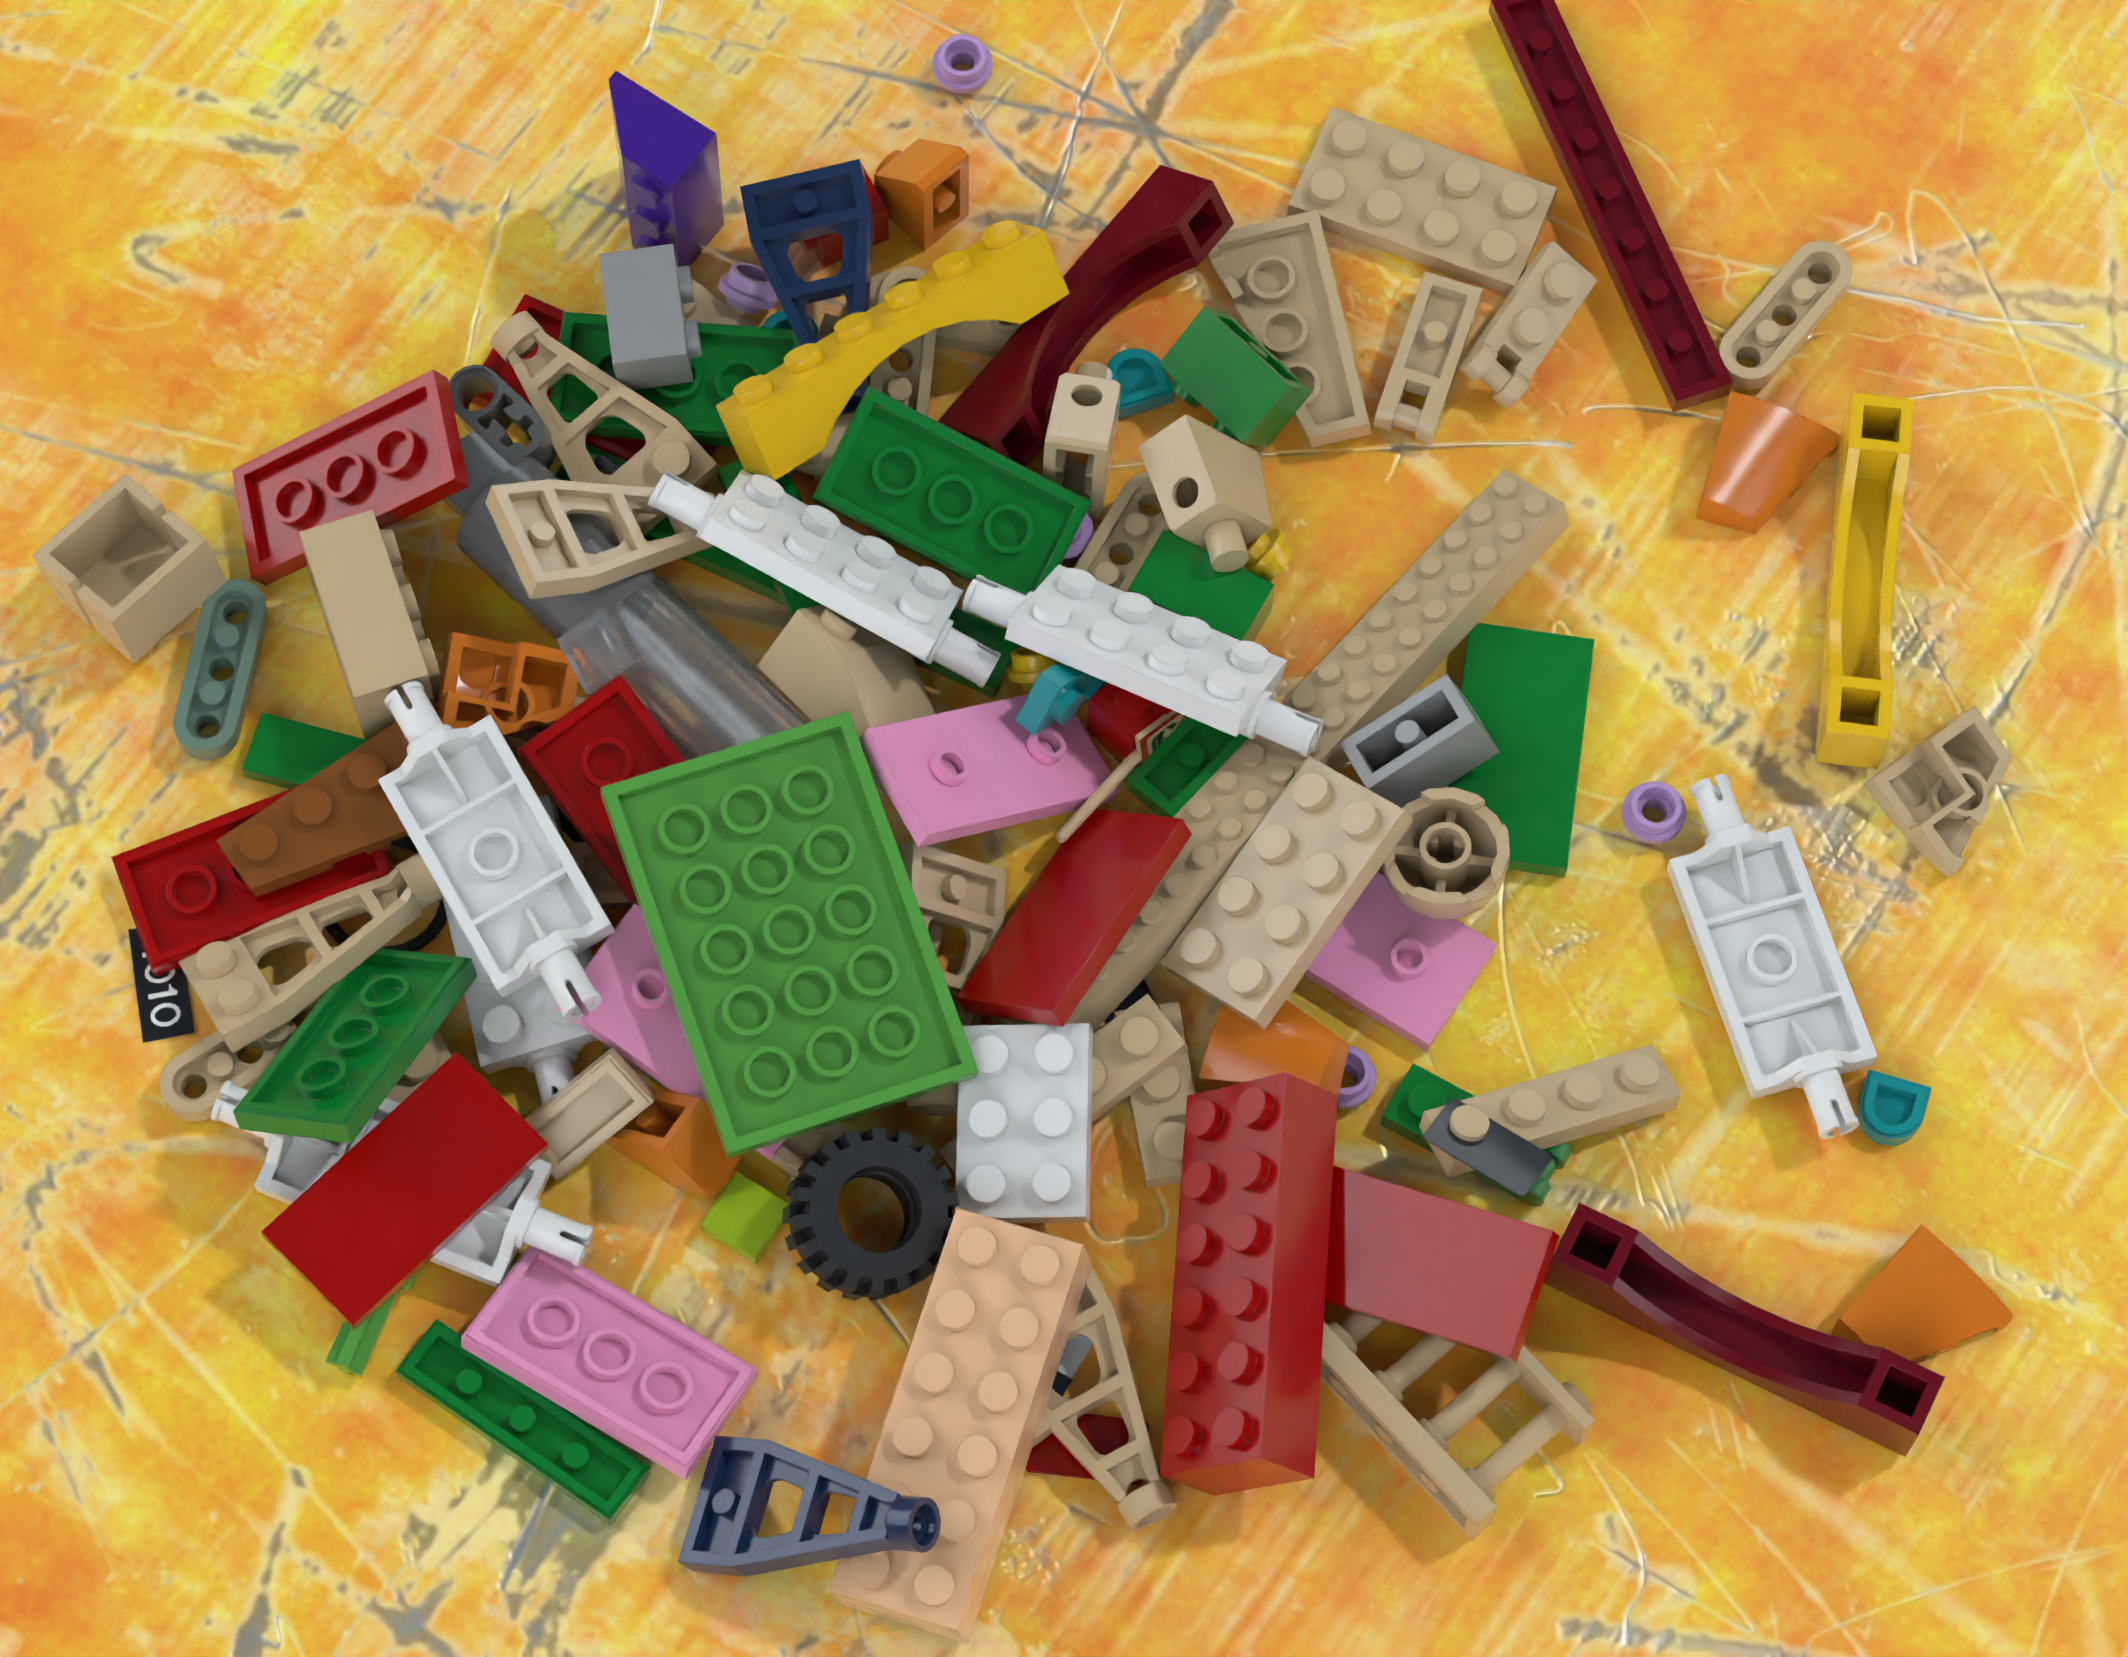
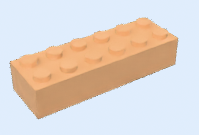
M956 1208L866 1480L897 1492L900 1495L928 1497L934 1500L939 1508L941 1517L939 1537L933 1548L925 1553L887 1550L839 1559L829 1591L841 1605L967 1644L969 1643L1031 1453L1038 1426L1044 1413L1092 1266V1262L1083 1244Z

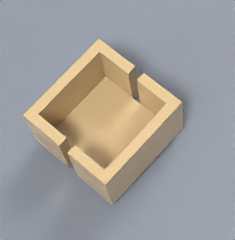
M128 474L123 475L32 555L54 596L89 626L94 625L98 634L133 664L227 582L207 540L171 510L166 512L163 504Z

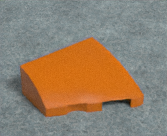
M1730 390L1695 519L1756 535L1773 517L1775 509L1783 500L1791 498L1804 485L1806 477L1826 456L1830 458L1836 452L1840 435L1794 411Z
M452 632L447 637L437 715L443 724H448L453 729L468 728L491 715L503 736L556 722L573 709L582 654L522 641L517 644H510Z
M1288 1000L1283 1003L1265 1030L1222 1005L1208 1041L1199 1079L1208 1086L1225 1087L1287 1072L1339 1096L1350 1045Z
M1921 1224L1841 1314L1831 1334L1853 1342L1883 1347L1908 1360H1914L1927 1354L1938 1355L1954 1349L1959 1342L1992 1329L1994 1332L2001 1331L2011 1322L2014 1316L1997 1295L1963 1260Z

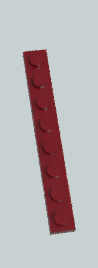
M1491 0L1489 7L1490 17L1673 413L1729 395L1733 382L1555 1Z

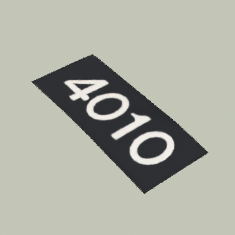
M137 928L128 929L143 1043L194 1033L188 982L184 971L180 967L155 976L150 968Z

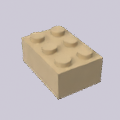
M369 510L299 532L312 583L364 739H371L397 722L384 702L386 696L396 689L409 709L413 707L402 685L408 682L419 681L422 683L428 699H432L435 704L438 703L441 682L439 677L440 670L430 639L425 637L420 621L422 619L412 586L410 583L407 584L402 568L401 554L392 528L380 532L374 512Z

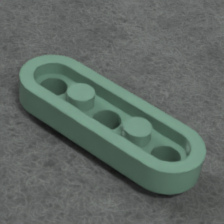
M227 580L202 605L173 720L174 731L180 747L186 754L198 760L210 761L222 758L233 750L240 737L269 620L268 609L262 592L254 584L245 580ZM243 612L248 615L246 620L240 624H230L227 622L228 617L233 613ZM223 668L234 671L232 676L224 681H217L212 678L216 671ZM214 725L219 728L217 734L211 738L198 736L199 731L205 726Z

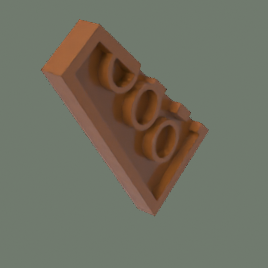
M430 699L429 701L431 702L433 708L435 709V711H436V713H437V708H438V707H437L436 704L433 702V700ZM397 722L216 840L221 851L255 898L334 869L336 862L366 851L368 856L378 849L382 850L392 847L391 841L409 835L378 779L399 768L408 756L406 748L409 742Z

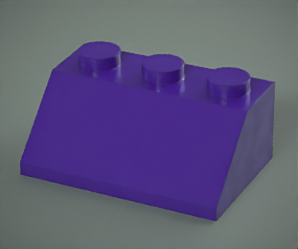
M615 71L608 81L619 172L632 246L634 249L673 244L678 267L691 266L724 226L717 133L618 71Z

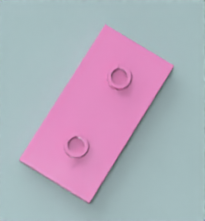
M1029 694L868 728L859 738L867 760L918 847L1078 810L1110 776L1111 772L1076 714L1067 723L1061 725L1056 721L1036 735H1033L1017 723L1015 719ZM1119 785L1101 804L1109 803L1121 790Z
M1377 871L1303 976L1425 1052H1428L1495 954L1497 944L1456 919L1436 920L1414 913L1395 897L1385 876Z
M634 903L615 928L616 932L608 937L584 969L593 987L602 997V1002L596 1009L589 1012L578 993L574 991L573 997L584 1016L573 1022L608 1047H614L621 1056L669 1090L701 1098L708 1105L640 907ZM557 1006V1011L561 1013L560 1007ZM785 1140L756 1149V1151L771 1161Z
M530 1245L461 1336V1347L685 1481L754 1385L759 1370L581 1264L579 1267L575 1266L570 1261Z

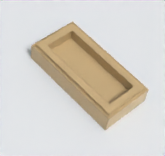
M611 1047L524 1120L548 1143L549 1149L539 1159L552 1165L551 1175L557 1181L651 1105L657 1094L616 1049Z

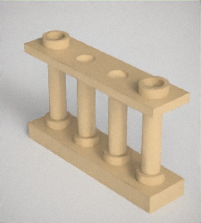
M1353 1312L1340 1324L1332 1321L1327 1325L1324 1322L1321 1381L1471 1541L1492 1523L1497 1506L1492 1501L1495 1497L1493 1489L1554 1435L1562 1430L1577 1447L1589 1437L1595 1420L1589 1415L1592 1412V1408L1585 1396L1567 1381L1560 1384L1524 1345H1522L1517 1362L1491 1355L1497 1361L1430 1421L1425 1418L1417 1421L1400 1403L1403 1401L1402 1392L1457 1344L1426 1335L1385 1372L1377 1369L1372 1373L1355 1355L1358 1352L1356 1344L1383 1321ZM1516 1381L1542 1411L1476 1469L1467 1467L1463 1470L1446 1452L1449 1449L1447 1441Z

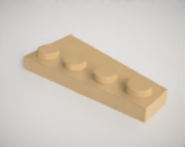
M1318 209L1227 231L1207 255V258L1247 331L1313 391L1294 414L1311 448L1372 434Z

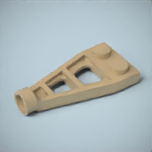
M527 311L519 312L510 317L492 336L490 345L513 367L534 410L537 411L549 429L552 444L571 481L655 488L662 475L668 470L673 475L700 488L717 473V469H719L717 463L676 418L550 337ZM538 345V351L532 358L523 359ZM566 374L576 376L595 392L598 397L597 401L571 423L565 422L547 396V390ZM607 417H617L624 420L643 433L646 440L645 446L612 475L603 474L596 468L585 444L586 435ZM633 513L643 536L667 517V515ZM593 515L620 545L609 519L604 516Z
M546 479L492 485L485 502L530 599L590 592L714 546L696 537L697 531L647 505L655 488ZM578 513L600 515L608 518L619 539L620 545L598 554L585 553L567 515ZM633 513L667 515L676 535L646 541Z
M915 841L897 845L927 930L930 920L963 929L966 934L967 946L960 971L956 975L943 971L950 994L957 997L1004 928L1007 870L928 845L918 847ZM957 999V1013L962 1026L980 1025L983 1015L966 1012ZM958 1084L909 1099L907 1109L923 1115L945 1116L956 1114Z
M417 853L396 865L389 875L328 896L320 901L270 920L228 941L211 942L202 947L198 953L179 961V964L229 1050L233 1053L289 1022L323 995L331 985L344 978L423 914L421 910L444 897L422 857ZM365 912L369 913L372 918L371 921L338 947L329 946L322 934L324 927ZM298 941L312 944L315 949V955L307 967L283 984L271 985L267 983L258 968V962L265 953Z
M1091 1266L1067 1342L1078 1336L1087 1337L1092 1341L1100 1366V1379L1095 1387L1073 1399L1062 1397L1051 1388L1043 1415L1052 1426L1050 1428L1052 1434L1118 1503L1117 1508L1130 1531H1136L1167 1516L1176 1508L1177 1503L1164 1480H1161L1118 1314ZM1111 1400L1120 1409L1129 1432V1440L1126 1445L1108 1455H1101L1094 1450L1080 1431L1077 1420L1082 1415ZM1144 1480L1149 1483L1127 1495L1128 1487L1133 1482Z

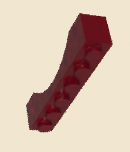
M1159 165L1063 276L1070 294L1024 322L938 422L1027 467L1045 445L1059 376L1068 373L1072 363L1089 340L1115 314L1140 295L1171 277L1197 267L1233 226L1234 221L1214 182Z
M1580 1202L1553 1254L1544 1280V1284L1904 1457H1906L1919 1436L1945 1379L1944 1376L1883 1347L1857 1343L1828 1335L1752 1305L1688 1269L1660 1249L1640 1231Z

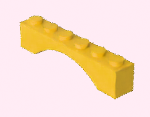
M1004 220L991 225L983 231L980 241L965 250L953 251L943 255L933 263L932 271L916 281L903 282L890 288L883 296L884 301L868 311L857 312L842 318L834 325L833 333L817 343L804 344L791 350L785 355L784 363L769 373L749 377L737 384L733 389L734 394L717 404L716 408L744 470L777 480L823 451L836 420L854 391L879 363L905 343L933 329L963 321L1000 320L1023 324L1070 294L1044 230L1014 220Z
M1852 392L1841 425L1815 762L1878 769L1890 740L1894 689L1892 667L1894 585L1901 517L1911 456L1915 399Z

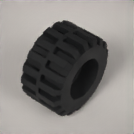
M871 1127L866 1132L861 1133L857 1129L829 1142L806 1159L798 1169L800 1173L797 1178L790 1182L786 1192V1196L790 1197L789 1205L783 1209L782 1224L790 1225L791 1234L785 1237L789 1251L797 1249L802 1258L797 1263V1266L805 1275L810 1272L814 1273L819 1278L817 1286L827 1292L834 1289L842 1292V1298L857 1300L861 1297H869V1301L884 1299L895 1293L898 1294L926 1279L935 1271L934 1267L939 1262L953 1220L952 1209L959 1206L957 1191L949 1193L945 1181L952 1178L946 1165L939 1169L935 1166L931 1158L936 1153L928 1145L924 1144L917 1148L911 1144L913 1136L902 1131L889 1135L886 1134V1128ZM868 1177L884 1183L895 1193L901 1203L904 1214L902 1235L898 1243L887 1251L876 1253L856 1246L846 1237L840 1227L837 1218L838 1196L842 1187L854 1178Z

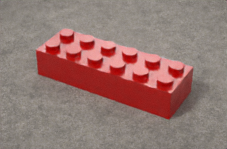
M1287 1072L1187 1096L1160 1476L1212 1496L1314 1479L1338 1095Z

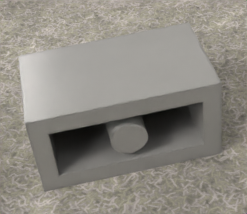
M673 244L599 254L612 364L616 380L631 390L694 382L691 358L702 357V349L697 320L686 321L684 304L695 302L690 265L678 267Z
M1448 674L1437 679L1340 742L1341 747L1365 788L1401 808L1407 803L1421 798L1422 791L1429 788H1445L1499 753L1498 748L1472 705Z

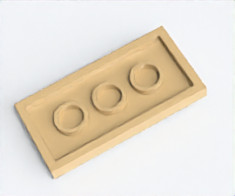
M1331 107L1290 199L1287 216L1318 209L1324 230L1508 296L1526 270L1554 203L1557 187Z
M1308 756L1160 963L1174 976L1265 1030L1412 824L1413 819L1401 807Z

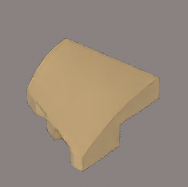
M1974 706L1952 718L1863 783V785L1908 841L1936 869L1947 877L1961 868L1964 859L1961 858L1962 852L1974 827L1982 824L1989 809L1988 797L1995 784L2002 781L2012 756L1979 709Z

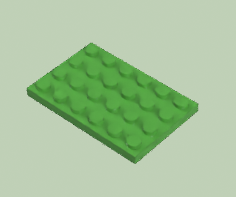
M849 710L601 787L600 795L727 1159L977 1077L979 1071Z

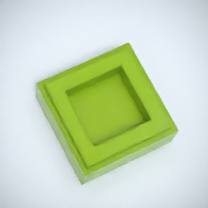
M736 1172L701 1222V1231L756 1265L783 1227V1209L789 1203L739 1172Z

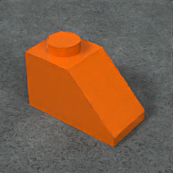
M918 138L904 151L895 150L882 160L874 174V186L888 209V217L924 251L969 215V154L960 146Z
M649 1085L657 1094L654 1102L606 1140L605 1143L676 1189L712 1198L717 1190L726 1185L733 1177L736 1164L744 1154L729 1159L726 1158L709 1106L701 1098Z

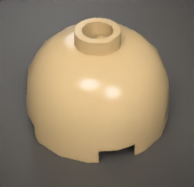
M1455 787L1429 788L1422 791L1421 798L1407 803L1402 808L1413 819V822L1382 864L1383 873L1395 897L1414 913L1436 920L1461 919L1483 909L1499 892L1510 862L1508 829L1505 824H1501L1497 815L1485 806V800L1477 794Z

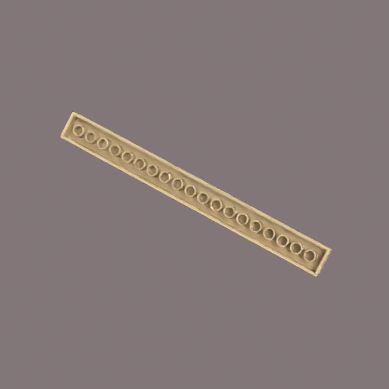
M1505 469L1502 470L1281 703L1316 719L1324 720L1323 730L1313 752L1310 753L1312 758L1337 772L1349 761L1340 742L1405 701L1569 527L1564 503ZM1256 735L1254 739L1248 738L1173 818L1183 819L1192 835L1065 1024L1089 1023L1094 1032L1165 957L1307 757L1259 735ZM990 1016L993 1025L1041 1024Z

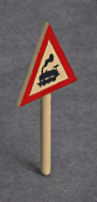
M1173 710L1167 715L1164 714L1135 736L1137 749L1123 760L1059 829L1055 835L1056 840L1060 843L1067 841L1138 763L1144 762L1187 716Z

